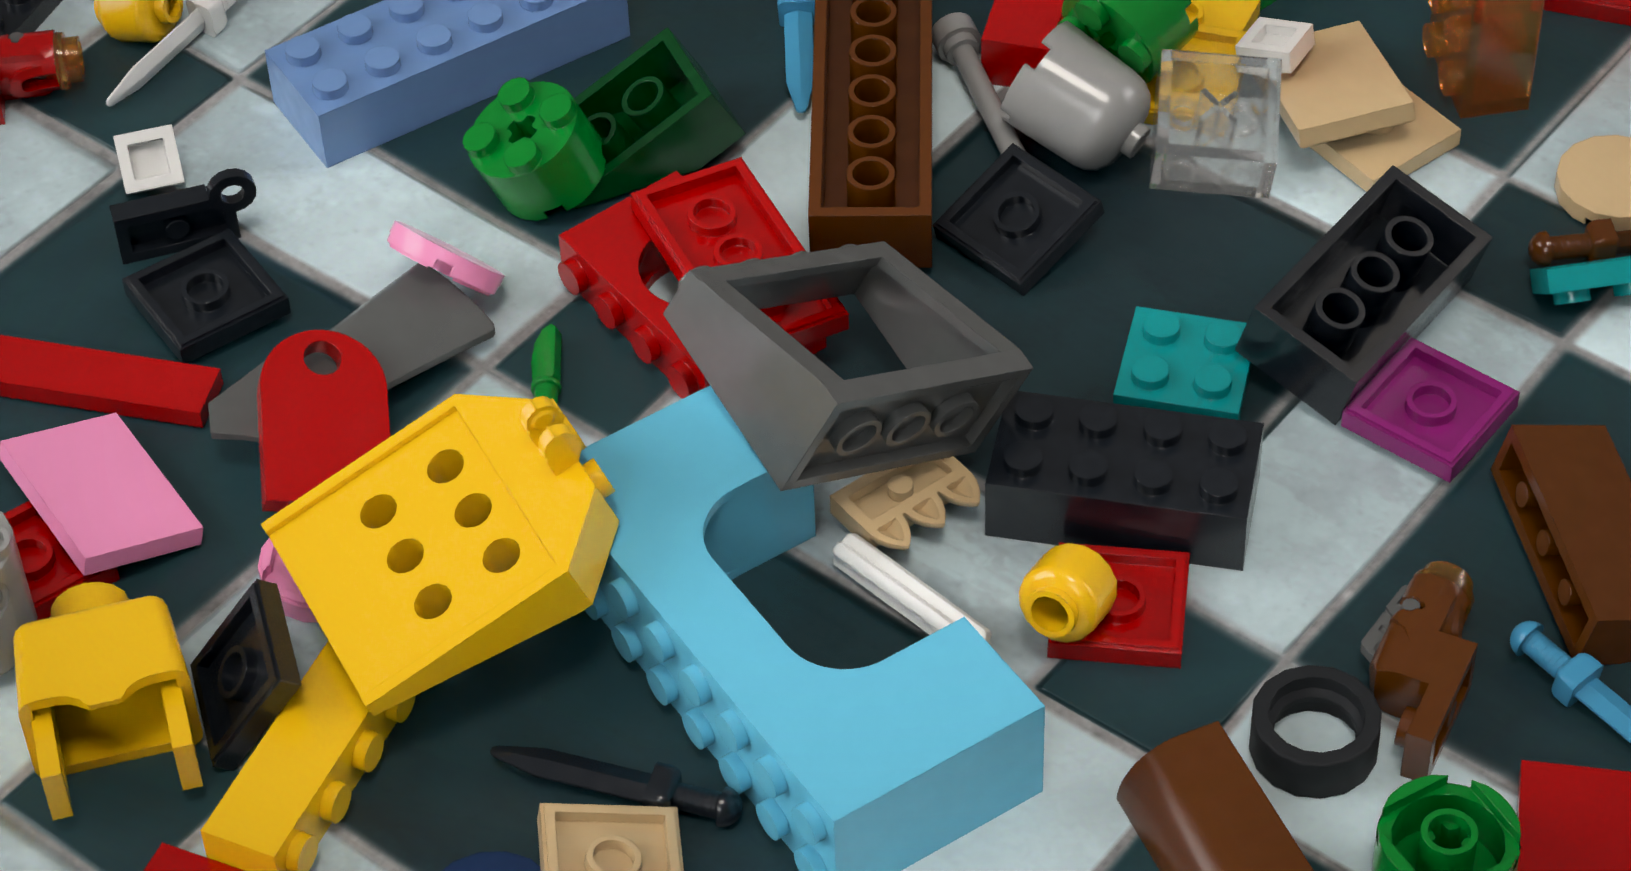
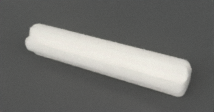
M848 533L842 541L837 542L834 546L833 563L836 567L929 635L965 617L990 646L992 645L990 642L992 633L987 627L858 534Z

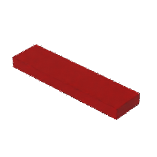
M0 335L1 397L110 414L117 413L123 416L203 428L209 416L208 403L218 397L224 384L221 368Z

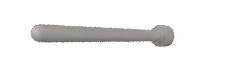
M962 12L951 13L940 18L932 27V43L942 60L958 67L1000 154L1012 143L1025 151L1014 127L1002 119V116L1005 114L1000 109L1002 103L978 57L981 35L973 19L968 14Z

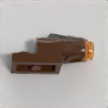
M1446 561L1431 562L1424 569L1417 571L1412 576L1409 585H1404L1400 588L1386 606V610L1361 641L1360 652L1370 662V689L1374 693L1380 710L1401 718L1394 744L1404 748L1400 776L1412 780L1431 775L1471 688L1478 644L1462 639L1463 626L1475 600L1472 592L1474 588L1473 581L1461 567Z

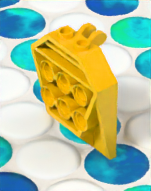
M454 394L261 523L265 533L269 536L361 696L362 702L373 716L581 613L593 605L620 522L605 500L606 497L615 492V489L594 458L582 465L579 460L580 454L587 447L553 398L540 396L528 399Z

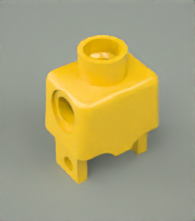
M104 582L82 583L68 588L56 598L51 606V616L49 618L27 622L19 626L13 638L18 716L34 771L41 778L53 821L73 816L66 776L73 773L173 751L183 791L203 786L195 745L203 738V730L190 676L170 611L162 598L144 596L130 600L125 591L114 584Z

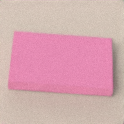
M117 413L0 441V461L83 576L202 544L204 527Z

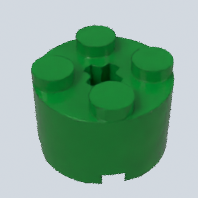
M1064 0L1062 4L1063 19L1057 24L1069 21L1132 68L1146 84L1195 36L1199 27L1198 19L1196 18L1190 23L1185 11L1192 3L1191 0Z
M522 77L507 81L499 89L497 98L481 112L474 125L463 136L464 148L469 153L470 160L503 206L512 215L524 220L537 221L547 219L548 216L545 214V211L552 210L561 205L566 211L576 207L592 193L605 171L606 159L602 155V145L604 144L600 135L569 91L552 82L538 81L529 83L527 79Z
M1428 775L1416 778L1396 789L1388 797L1382 809L1377 825L1371 871H1517L1521 848L1519 819L1508 801L1497 791L1485 784L1474 780L1471 781V787L1447 783L1448 775Z

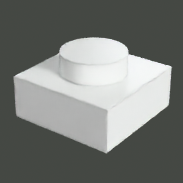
M1259 17L1235 45L1237 66L1260 69L1267 74H1291L1315 45L1313 24Z
M172 124L113 136L126 195L185 183Z

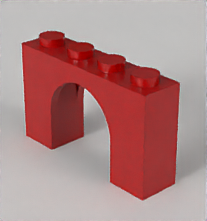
M675 171L646 188L681 177L682 175ZM631 196L558 235L561 255L558 273L564 286L571 294H580L595 308L601 322L609 329L616 328L631 342L637 356L646 364L653 363L668 378L671 387L682 399L710 386L663 315L669 303L649 291L650 287L659 278L669 273L671 269L632 211ZM826 337L803 346L812 354H815L826 347Z

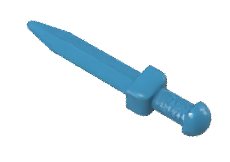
M777 0L779 25L784 27L786 85L795 110L798 113H804L809 105L813 84L815 0Z
M1530 620L1515 626L1510 635L1512 651L1517 656L1526 654L1555 678L1551 688L1554 697L1567 708L1579 700L1631 743V705L1599 680L1604 665L1587 653H1579L1573 658L1570 657L1542 633L1544 625L1539 622Z

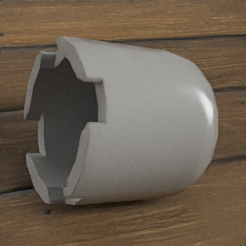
M1069 21L1060 23L1041 42L1050 50L1034 70L1025 63L1018 72L1002 102L1000 109L1005 112L1002 119L1065 161L1082 170L1097 171L1114 163L1122 154L1131 159L1143 146L1151 132V129L1144 125L1149 114L1151 94L1146 82L1132 68Z

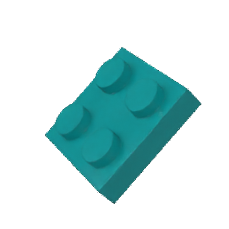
M1136 306L1113 393V403L1240 420L1252 363L1236 352L1235 348L1247 323Z

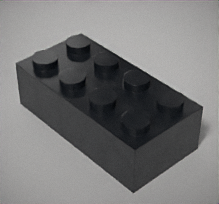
M1392 165L1254 307L1235 351L1336 425L1341 420L1342 412L1411 337L1416 339L1470 281L1493 237Z
M1017 391L1002 413L986 478L985 535L1051 545H1059V542L1190 552L1189 564L1243 571L1260 476L1264 423Z

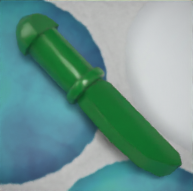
M549 324L542 329L534 344L531 360V392L533 398L540 396L553 398L558 405V396L562 389L560 383L562 334L555 325Z

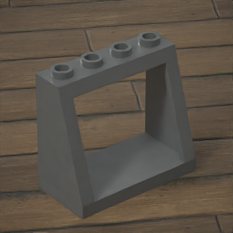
M885 241L861 245L846 244L839 248L814 252L799 251L792 255L761 260L751 258L741 263L714 267L699 266L689 270L681 278L675 295L663 313L780 491L974 453L1033 370V366L1020 348ZM855 294L906 369L843 380L760 309Z

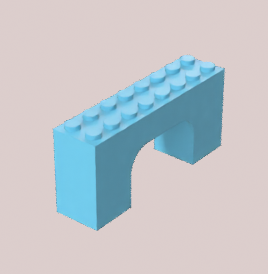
M711 386L697 391L590 444L581 451L579 460L582 465L594 458L615 489V492L606 497L605 500L620 521L593 605L585 609L586 613L593 620L601 618L609 627L615 646L621 656L627 662L636 660L645 671L648 684L657 700L664 706L671 703L682 717L686 733L693 744L700 750L706 747L718 760L719 769L727 785L738 792V794L745 793L756 807L758 819L769 837L775 841L782 838L794 853V860L799 871H901L1043 791L1045 705L965 617L878 663L854 669H834L811 663L793 652L732 582L734 578L816 536L814 485L780 491Z

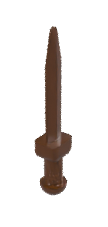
M1611 218L1593 220L1587 224L1585 232L1579 234L1550 236L1544 230L1536 233L1530 239L1528 254L1535 264L1542 267H1549L1552 260L1586 257L1587 261L1615 258L1616 254L1631 253V230L1616 231Z

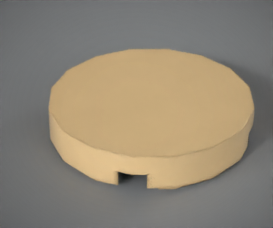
M1621 135L1593 136L1573 144L1561 156L1554 188L1559 204L1572 218L1583 224L1586 223V218L1591 221L1611 218L1616 231L1631 230V137Z

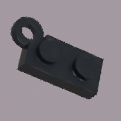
M237 168L226 169L214 175L207 186L202 184L110 205L123 265L180 252L227 229H230L237 238H241L236 212L245 209L256 197V186L251 174ZM236 185L242 187L237 194L229 196L222 194V191L229 186Z

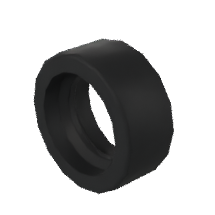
M1316 665L1286 669L1267 680L1253 699L1249 751L1256 769L1273 786L1295 796L1326 798L1345 794L1363 783L1377 763L1382 712L1374 693L1355 676L1334 667ZM1315 711L1325 712L1343 720L1355 731L1356 735L1354 741L1341 749L1314 752L1305 751L1287 743L1274 731L1276 722L1289 714Z

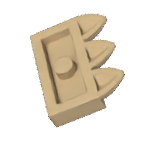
M952 456L865 474L830 495V513L851 533L858 534L874 547L881 545L890 549L907 550L911 542L910 526L917 524L927 528H944L946 520L944 505L952 503L963 507H978L980 504V487L971 471Z

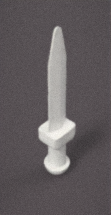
M186 0L189 16L130 69L107 98L106 105L112 107L142 88L201 32L216 37L227 24L225 12L238 0Z

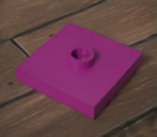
M1411 337L1343 410L1341 426L1450 483L1518 407L1520 392Z

